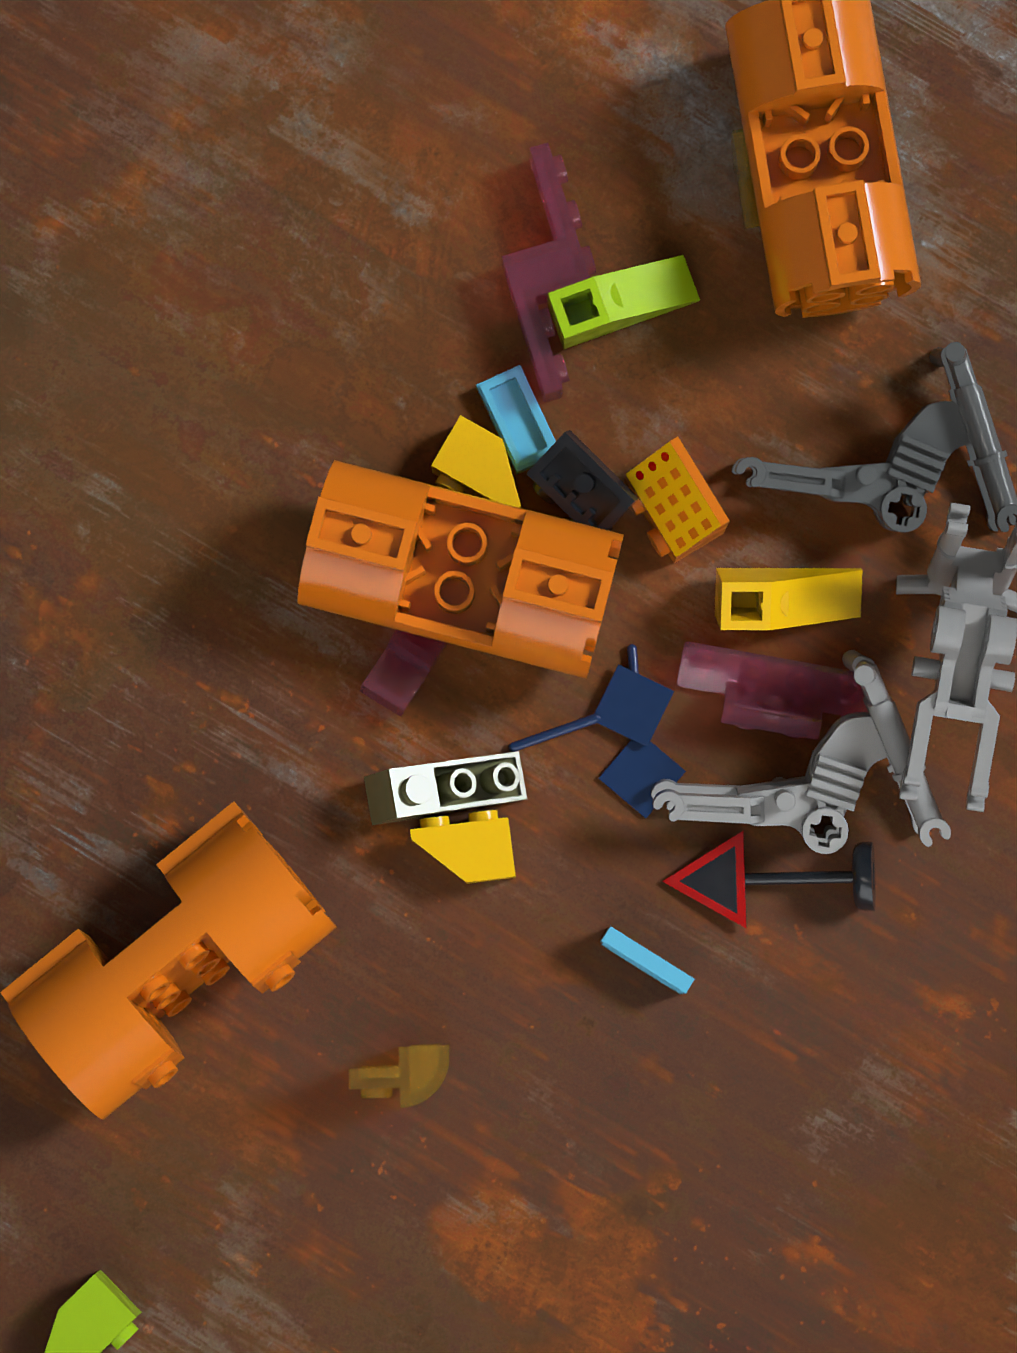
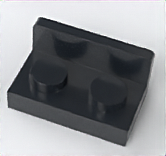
M571 430L564 432L526 473L535 482L533 484L535 492L551 505L556 503L569 516L567 520L609 531L613 529L615 523L639 499Z

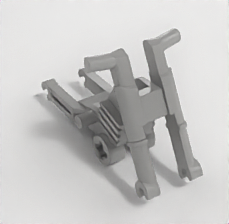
M950 503L946 527L938 538L937 548L927 568V575H897L896 594H937L941 596L933 621L930 652L939 653V660L915 656L913 660L911 675L934 679L935 687L933 692L917 702L906 768L903 770L899 799L917 801L918 787L921 786L932 719L933 716L980 723L966 798V810L984 812L985 798L988 797L989 793L988 781L1000 715L988 700L990 689L1012 692L1015 682V672L994 669L995 663L1009 665L1016 644L1017 618L1007 617V612L1011 610L1017 613V592L1008 589L1017 572V523L1010 537H1008L1004 549L997 547L994 552L961 546V543L968 530V524L966 523L970 512V505Z
M849 650L843 655L842 661L846 668L854 672V679L861 686L864 693L863 701L868 712L849 713L837 719L813 750L805 776L789 779L776 777L769 782L743 786L676 783L670 779H661L651 789L653 807L658 810L666 802L667 809L669 810L668 816L671 821L688 820L744 823L754 826H791L800 832L805 843L813 851L821 854L833 853L843 847L848 838L849 829L844 815L847 809L854 811L864 778L874 763L887 758L889 761L887 766L888 772L894 773L892 777L894 781H897L900 788L903 770L906 768L910 738L895 701L892 700L886 689L877 665L871 658L862 655L856 650ZM923 772L921 786L918 787L917 801L905 800L911 814L912 827L922 843L930 847L933 843L929 835L932 828H939V833L944 839L951 837V829L942 818ZM822 816H829L833 825L825 826L823 834L815 833L812 824L818 825L821 822Z

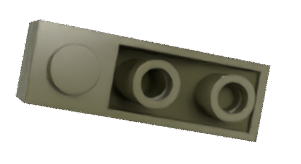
M519 751L392 768L364 777L372 825L527 800Z

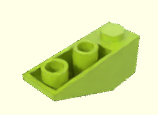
M684 255L594 276L549 292L547 306L562 347L567 349L699 302L700 298Z
M99 1270L58 1310L44 1353H101L110 1343L118 1350L138 1331L139 1328L133 1321L142 1312L102 1270Z

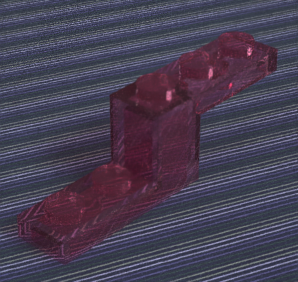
M548 143L529 148V160L554 241L502 256V268L544 403L563 397L562 383L569 382V376L562 354L553 356L548 337L555 336V331L548 308L539 310L538 305L547 303L549 292L590 278L589 275L597 273L589 245L580 247L575 231L582 228L575 200L566 202L561 184L568 183L563 159L560 154L552 157Z

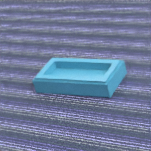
M518 365L476 385L499 437L503 439L507 455L516 474L532 468L556 442L521 366Z
M611 926L600 941L603 947L679 994H686L695 980Z

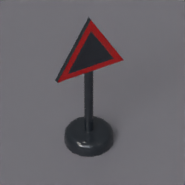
M743 830L662 882L746 929V885L853 883V897L856 907L862 911H875L873 842H860L855 845L852 854V871L745 873Z

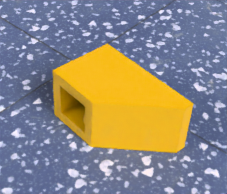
M460 415L431 465L432 473L439 476L435 483L442 488L461 493L465 491L473 496L521 508L503 439Z
M497 810L468 813L469 822L450 824L449 816L419 819L420 828L410 829L411 840L467 884L516 878L508 817L498 818Z

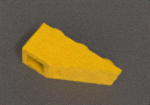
M716 568L715 617L720 630H775L861 617L862 568Z

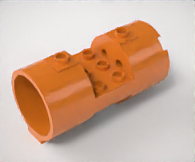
M767 0L738 12L726 22L725 29L775 313L778 316L785 317L791 315V308H801L803 318L842 314L879 306L882 300L889 297V292L897 290L898 297H906L916 292L921 287V280L871 0Z
M334 460L327 474L320 497L318 496L307 537L297 602L299 605L587 679L592 656L583 653L584 650L594 652L617 564V559L608 556L619 557L624 534Z
M234 801L156 864L182 902L116 957L110 960L90 936L77 929L0 992L8 1002V1007L14 1019L37 1052L67 1088L94 1115L102 1120L140 1089L144 1088L146 1090L151 1085L154 1088H158L177 1073L178 1068L176 1065L185 1057L160 1018L165 1014L168 1017H172L182 1011L192 1000L189 994L204 982L206 985H211L221 979L230 969V966L227 964L231 961L252 986L262 994L268 989L273 992L283 987L294 977L295 971L293 968L301 963L299 958L337 928L333 920L324 913L326 911L273 846L265 840L261 831Z

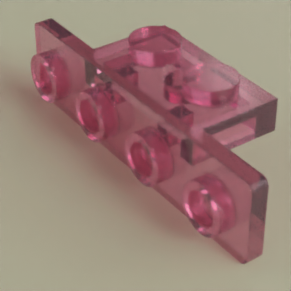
M694 642L684 643L677 685L684 688L724 694L721 723L732 724L742 729L755 728L783 733L792 738L805 737L818 740L823 712L841 716L854 712H868L863 701L864 693L861 686L855 681L854 672L851 670Z

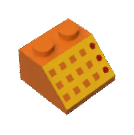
M678 436L625 474L624 483L639 498L630 509L635 516L642 512L652 527L647 532V536L661 558L668 554L673 563H676L724 534L730 520Z

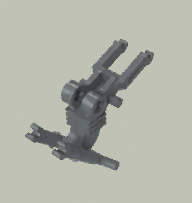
M951 342L945 348H934L929 356L930 362L934 366L944 367L951 389L948 390L951 401L935 402L921 408L895 437L885 463L810 468L762 462L756 457H746L737 460L731 468L733 474H742L747 467L752 470L751 477L747 478L745 482L747 487H762L814 494L829 501L863 503L874 511L876 520L883 528L896 532H910L924 522L927 514V504L924 495L928 492H934L946 460L953 451L966 445L970 460H967L968 467H973L987 510L986 524L991 531L1007 532L1009 525H1016L1017 495L1005 461V457L1008 455L1006 450L1002 451L983 389L977 383L967 349L959 342ZM901 495H904L903 503L907 506H912L910 517L903 516L900 518L899 524H896V515L888 512L889 503L898 502Z

